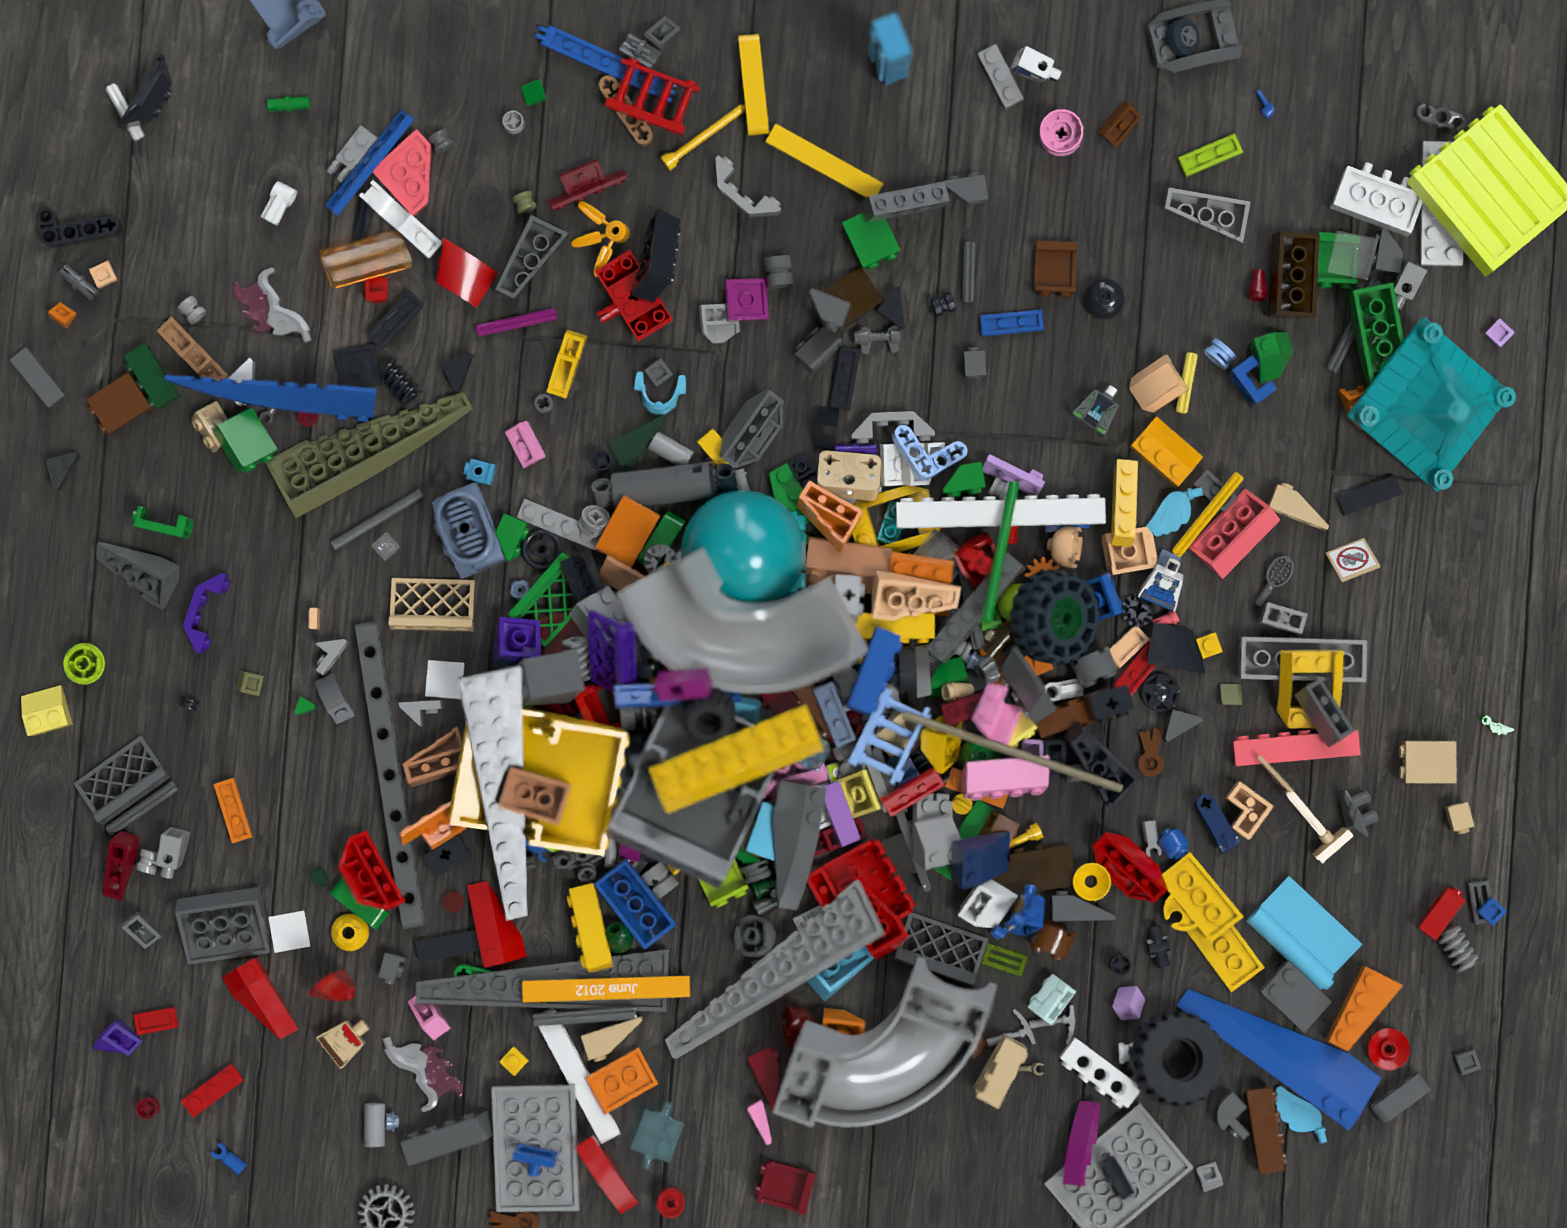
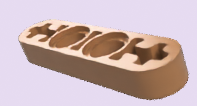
M604 76L599 82V88L606 100L612 93L608 88L603 89L605 81L613 82L612 88L615 92L620 87L617 80L612 76ZM625 94L626 104L632 106L633 103ZM616 112L639 145L646 146L652 142L653 134L647 123L637 120L635 124L630 125L626 122L627 115ZM641 123L643 124V126H640V129L643 131V133H649L647 135L648 139L646 141L644 139H638L640 137V134L637 129L634 132L632 131V129L637 128Z

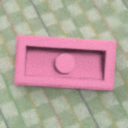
M527 421L518 423L505 431L523 469L546 457Z

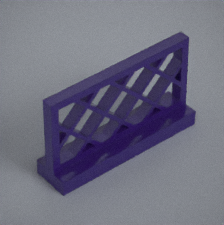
M593 610L589 611L587 616L591 682L614 692L613 688L616 685H637L634 624L631 622L621 624ZM595 620L598 621L602 629H599V627L595 623ZM604 630L611 641L608 642L601 631ZM596 636L598 637V639H599L600 642L602 643V645H603L602 647H601L600 644L597 642ZM610 643H613V645L615 646V651L610 645ZM603 648H605L606 651L608 652V654L610 655V657H611L610 659L608 658V656H607L606 653L604 652ZM597 653L599 654V656H600L601 659L603 660V662H604L603 664H602V663L600 662V660L598 659ZM612 660L615 662L616 668L612 664ZM604 665H606L607 668L609 669V671L611 672V674H612L611 676L608 674V672H607L606 669L604 668ZM598 670L604 679L598 677Z

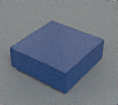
M1492 897L1477 911L1491 926H1494L1507 912Z

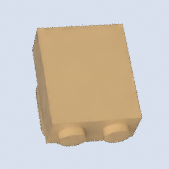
M1402 741V745L1399 746V757L1402 758V766L1399 767V778L1403 779V783H1456V741Z

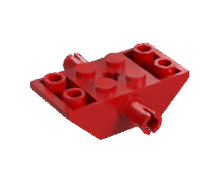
M631 250L595 271L612 299V304L596 312L602 324L618 314L619 316L621 315L639 342L672 322L673 318L660 297L654 303L638 298V301L630 300L632 288L638 283V280H635L636 272L639 271L640 265Z

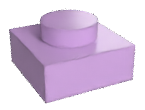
M1499 318L1484 335L1500 348L1515 332Z

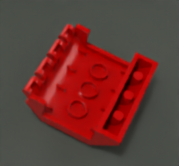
M873 838L809 873L807 879L821 908L827 904L830 905L838 898L837 896L840 893L835 883L851 874L855 875L900 919L911 914L914 911L912 908L916 905L909 893H903L907 888L899 874L893 875L896 869L889 856L883 857L886 851L880 840L874 841Z

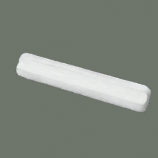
M111 84L106 88V91L122 118L128 105L117 85ZM139 125L127 128L135 141L144 137Z

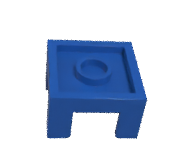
M1253 355L1227 374L1251 408L1277 389L1270 381L1257 390L1252 379L1247 377L1246 373L1258 364Z

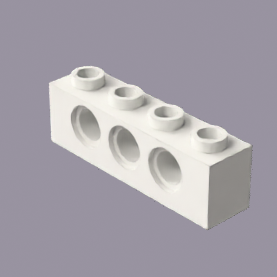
M1075 1037L1071 1039L1059 1056L1062 1059L1061 1064L1070 1071L1074 1068L1080 1072L1077 1075L1086 1083L1089 1080L1096 1084L1094 1089L1102 1095L1106 1093L1113 1097L1111 1101L1120 1108L1123 1105L1128 1108L1140 1092L1138 1090L1139 1085L1136 1082H1133L1132 1079ZM1081 1056L1088 1058V1063L1084 1067L1077 1065V1060ZM1099 1068L1104 1069V1077L1102 1079H1095V1070ZM1114 1081H1120L1122 1084L1121 1089L1117 1092L1111 1090V1084Z

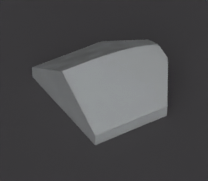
M726 304L699 305L702 334L712 343H724L740 331L739 321L727 322Z

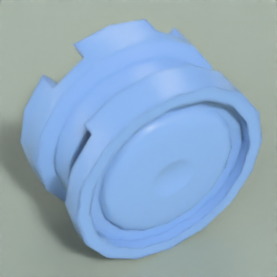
M1215 338L1211 342L1212 345L1204 350V353L1212 362L1225 370L1229 366L1228 363L1236 358V355L1223 342Z

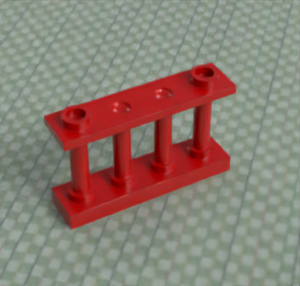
M628 57V60L622 58L621 63L627 68L617 95L613 99L607 98L606 108L683 137L686 127L682 125V119L692 92L700 94L701 90L700 87H697L698 83L688 79L684 82L639 65L640 61ZM636 70L646 74L636 103L630 106L625 104L624 97L633 73ZM657 78L665 81L655 111L649 113L644 111L643 105L653 79ZM673 85H676L685 90L676 114L670 121L664 119L662 113Z

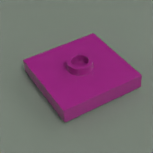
M766 278L724 280L727 322L769 319Z

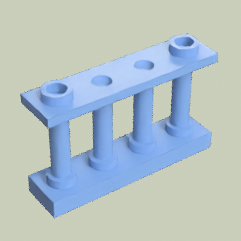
M885 688L879 697V707L876 712H872L848 763L857 768L858 764L862 765L864 763L892 777L890 784L894 786L896 782L900 783L905 773L902 770L923 725L918 724L914 732L885 719V716L882 715L885 708L889 709L891 707L902 713L908 711L931 719L932 715L929 714L930 708L928 707L921 713L894 700L892 690ZM883 726L910 739L905 751L877 738L873 734L876 727ZM867 745H874L901 758L897 768H891L868 757L867 753L864 752Z

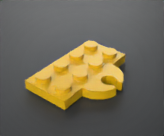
M1191 852L1162 874L1168 888L1167 891L1171 894L1166 899L1164 905L1165 920L1170 919V915L1175 911L1180 912L1183 917L1180 922L1173 923L1171 926L1173 929L1184 932L1198 927L1209 942L1212 943L1244 917Z

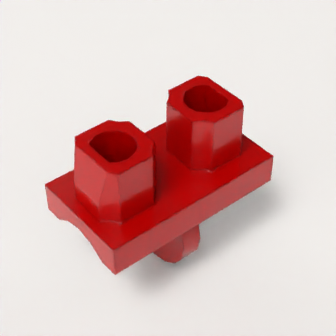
M967 547L961 558L970 563L968 568L972 571L977 569L981 574L991 573L993 560L986 556L987 553L983 550H978L977 552L973 548Z

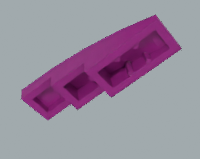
M1079 1102L1067 1148L1063 1184L1085 1186L1087 1165H1091L1092 1145H1097L1100 1103Z

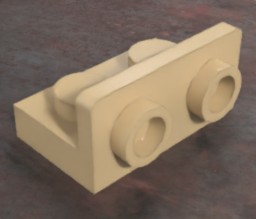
M217 401L196 411L191 418L193 427L201 433L205 446L210 448L212 452L217 451L221 447L213 430L218 424L228 420Z

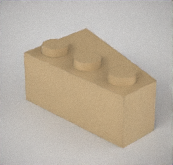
M1003 1033L973 1086L976 1097L999 1109L1011 1082L1017 1075L1020 1064H1023L1027 1058V1048L1024 1044Z

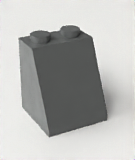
M577 650L523 659L517 664L521 666V699L523 706L569 703L584 691Z

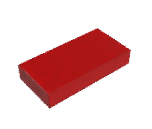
M176 1007L133 1015L137 1035L179 1027Z

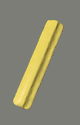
M1191 352L1186 354L1182 373V380L1187 384L1189 390L1178 396L1176 412L1187 413L1197 361V354Z

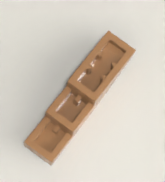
M170 317L157 330L169 345L202 378H213L216 381H220V379H228L230 377L173 317Z

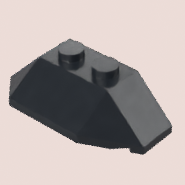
M161 53L119 121L118 127L120 129L151 123L153 118L157 119L163 109L160 107L163 101L167 102L173 93L170 90L172 82L165 57Z

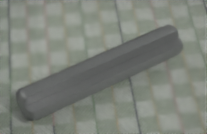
M972 241L964 243L962 301L965 303H971L974 300L975 242Z

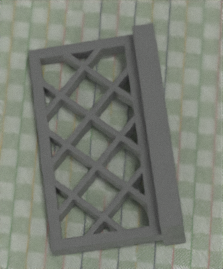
M139 736L73 784L93 812L96 821L105 825L167 781L171 776L164 769L144 737ZM139 743H142L145 748L143 757L133 755L134 747ZM121 756L128 757L126 769L116 767L117 760ZM132 758L142 759L140 771L130 769ZM146 760L154 761L158 768L151 773L144 772ZM104 768L111 769L109 781L99 779L100 772ZM115 770L125 771L123 783L113 782ZM129 772L139 774L138 782L134 785L127 784ZM88 780L94 781L92 793L85 792L81 785ZM98 782L108 783L106 795L96 794ZM112 784L122 786L121 794L117 797L110 796ZM95 796L105 798L104 806L99 810L94 806Z
M915 913L909 914L904 928L907 932L909 929L911 935L907 939L913 937L917 948L912 951L902 948L903 942L897 948L893 960L915 967L919 956L926 959V966L932 974L973 987L988 938ZM912 918L920 920L924 928L913 933L910 927ZM938 926L944 935L933 940L928 929ZM926 931L930 942L920 946L915 935ZM958 933L963 942L953 947L948 935ZM945 937L950 949L940 953L935 942ZM974 939L981 941V949L972 953L968 942ZM930 944L933 945L937 955L931 958L926 957L922 951V948ZM965 944L970 955L959 960L954 949ZM952 950L957 962L949 965L944 962L941 955ZM971 957L975 964L973 973L964 970L961 962Z

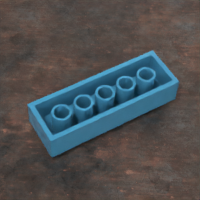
M894 13L872 22L871 34H869L868 55L871 62H875L877 65L875 72L879 81H883L886 86L908 77L912 51L897 14Z

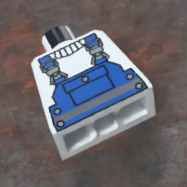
M1027 46L1017 51L1010 71L1040 83L1046 79L1057 82L1061 75L1060 70L1052 67L1053 59Z
M1170 558L1166 567L1156 564L1140 587L1138 597L1175 612L1184 576L1177 572L1180 562Z

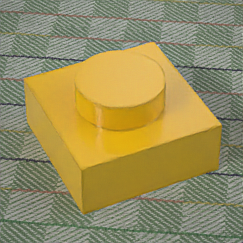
M1216 632L1196 639L1202 659L1223 652Z
M514 1046L500 1060V1063L515 1076L529 1060Z

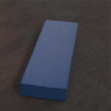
M1042 310L980 315L982 337L1044 330Z

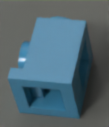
M471 459L470 463L466 462L464 474L467 475L466 479L469 481L492 486L497 466ZM476 468H482V474L476 475Z

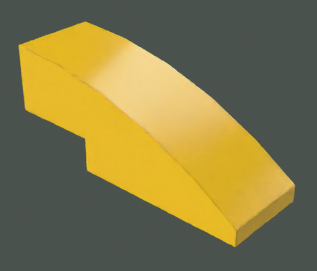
M571 330L565 332L548 385V393L567 398L586 343V335Z

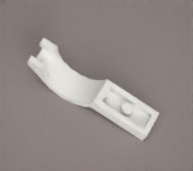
M372 180L370 183L372 185L365 194L361 193L359 196L425 256L430 258L441 246V241Z

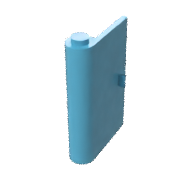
M1290 876L1272 892L1246 921L1319 990L1323 988L1327 990L1334 983L1332 980L1334 973L1362 945L1359 940Z

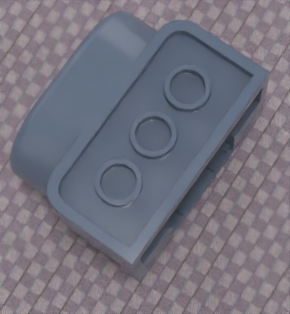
M474 482L448 492L432 501L436 533L442 538L443 543L441 545L445 555L450 556L461 579L508 561L496 535V529L479 484ZM463 523H469L470 531L467 534L460 532V526Z

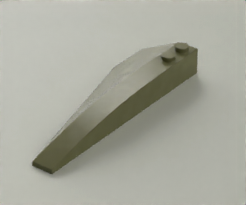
M464 392L439 399L435 404L428 405L426 403L420 405V408L408 411V409L400 411L399 415L393 417L387 415L358 424L354 429L347 430L345 428L331 436H327V434L319 436L318 440L309 442V440L303 441L276 455L274 459L266 464L295 518L371 478L452 425L473 409Z

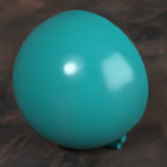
M739 490L723 493L707 501L692 516L683 535L681 558L704 548L723 584L718 588L719 591L731 600L744 603H764L787 598L790 594H795L798 590L806 588V574L802 573L806 571V534L802 533L806 531V516H798L797 512H790L782 503L760 492Z

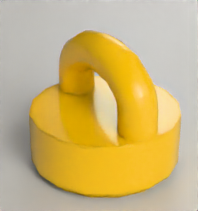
M963 794L956 795L952 800L953 810L958 814L968 813L972 808V800L970 798L964 799Z

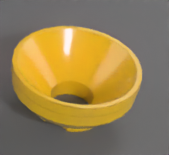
M1097 863L1082 865L1073 876V887L1076 893L1085 900L1096 901L1103 898L1111 886V878L1108 871ZM1089 875H1093L1097 879V884L1092 888L1085 885V878Z
M348 913L335 920L331 929V936L336 946L340 949L355 951L367 942L369 927L356 914ZM345 927H352L354 929L355 935L352 939H346L343 936V929Z

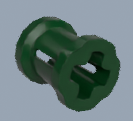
M768 876L767 879L759 882H752L758 899H761V896L770 893L772 890H776L772 876Z

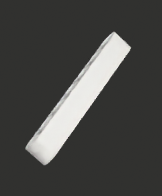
M550 1008L541 1014L556 1013L554 1008ZM564 1025L538 1026L569 1085L575 1084L576 1098L599 1141L603 1144L618 1136L620 1131L611 1113L609 1112L605 1115L602 1113L584 1079L590 1074Z

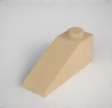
M1286 483L1275 486L1268 503L1274 512L1320 530H1328L1329 525L1297 491L1293 490V486Z
M642 1015L635 1019H629L582 1034L581 1038L588 1060L594 1059V1062L606 1059V1054H609L643 1020Z

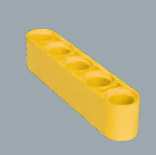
M759 34L738 36L748 135L769 134Z

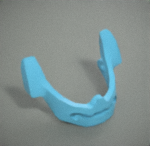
M637 372L634 389L641 392L642 404L650 413L666 414L676 406L679 395L686 393L685 375L679 376L673 397L664 404L660 401L653 403L646 396L643 372Z

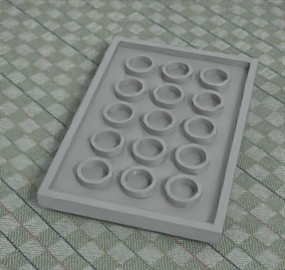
M575 1084L493 1086L492 1111L496 1212L579 1211L578 1152L575 1149V1146L578 1145ZM518 1143L559 1152L554 1168L541 1166L539 1176H529L527 1174L528 1163L513 1160V1154Z
M1138 1103L1097 1138V1145H1092L1091 1165H1087L1085 1186L1063 1184L1065 1166L1051 1176L1044 1184L1081 1228H1123L1194 1167L1144 1107ZM1112 1155L1116 1157L1135 1191L1133 1195L1125 1200L1117 1198L1099 1166L1100 1161Z

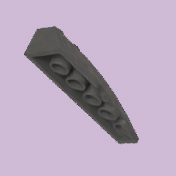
M780 780L778 782L772 817V828L774 829L773 848H775L776 858L774 860V869H776L777 876L775 880L776 906L778 908L798 909L817 845L827 788Z

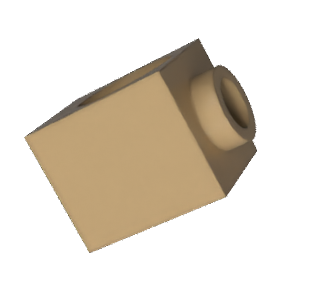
M1468 802L1444 807L1450 831H1457V834L1469 832L1470 827H1474Z

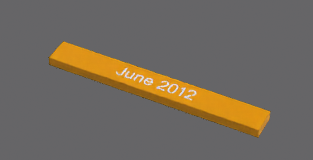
M689 975L522 981L523 1002L690 997Z

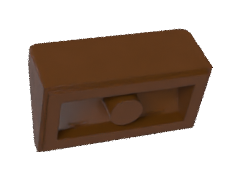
M1122 101L1097 133L1114 148H1117L1142 116L1130 103Z

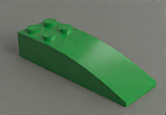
M1393 283L1347 292L1356 344L1367 388L1404 341Z

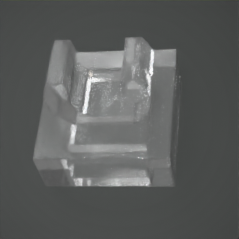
M385 532L371 545L384 561H387L401 548L388 532Z

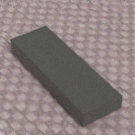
M27 347L10 359L48 408H51L66 396Z

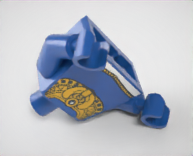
M1024 886L1023 894L1017 897L1013 903L1010 920L1004 924V928L997 925L990 932L996 939L1005 937L1007 932L1028 937L1042 928L1044 898L1036 895V886Z

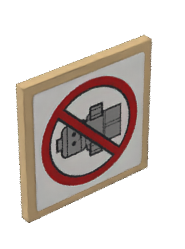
M1364 538L1326 552V556L1341 582L1380 568V564Z

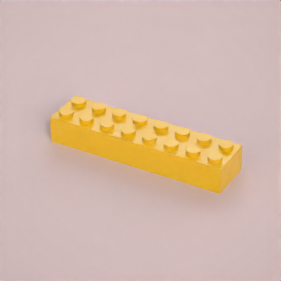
M804 705L649 769L661 802L668 814L822 752L824 749L807 706Z

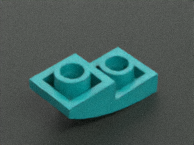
M894 500L889 501L877 537L878 542L886 545L897 542L902 528L896 529L897 501Z

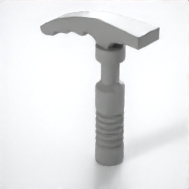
M1073 1004L1069 1005L1068 1017L1063 1015L1052 1024L1055 1025L1062 1022L1063 1024L1067 1022L1070 1024L1066 1044L1070 1043L1074 1032L1075 1015ZM1044 1019L1029 1020L1031 1029L1052 1026Z
M1013 1009V1013L1021 1020L1024 1029H1019L1015 1033L1009 1032L1006 1035L1011 1038H1022L1027 1034L1031 1043L1035 1044L1027 1021L1017 1010ZM1002 1035L987 1039L988 1046L997 1045Z

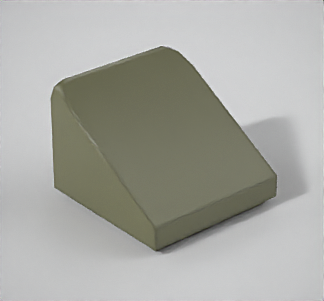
M239 671L235 691L259 696L264 676Z
M1220 684V705H1242L1241 684Z

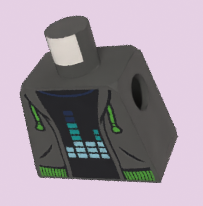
M1109 384L1103 393L1095 389L1072 412L1071 416L1104 437L1119 407L1118 404L1112 401L1118 390Z

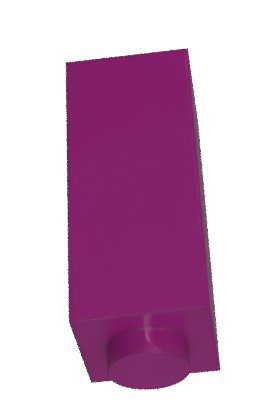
M708 667L659 672L657 680L654 681V689L659 694L660 701L709 697L713 686Z

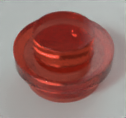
M450 892L444 897L443 905L447 911L456 913L463 908L464 898L458 892Z

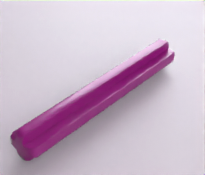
M552 308L476 325V332L478 336L556 320L557 315L555 309Z

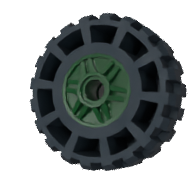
M1052 569L1038 571L1035 575H1031L1025 580L1026 582L1019 587L1017 595L1014 596L1012 601L1013 607L1010 610L1011 631L1014 634V641L1016 644H1019V649L1031 660L1064 665L1078 659L1079 655H1083L1088 650L1089 644H1092L1095 638V631L1098 629V601L1093 594L1094 591L1091 586L1087 584L1083 577L1078 576L1076 573Z

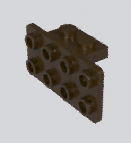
M1043 844L1033 846L1034 850L1025 851V848L1014 849L1013 853L1009 854L1008 870L992 879L1016 895L1023 894L1025 885L1036 886V892L1073 886L1075 871L1071 848L1067 844L1046 848V845Z

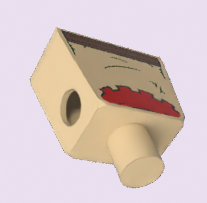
M363 1019L354 1026L347 1020L317 1037V1040L339 1068L342 1069L364 1046L366 1042L362 1035L370 1028Z

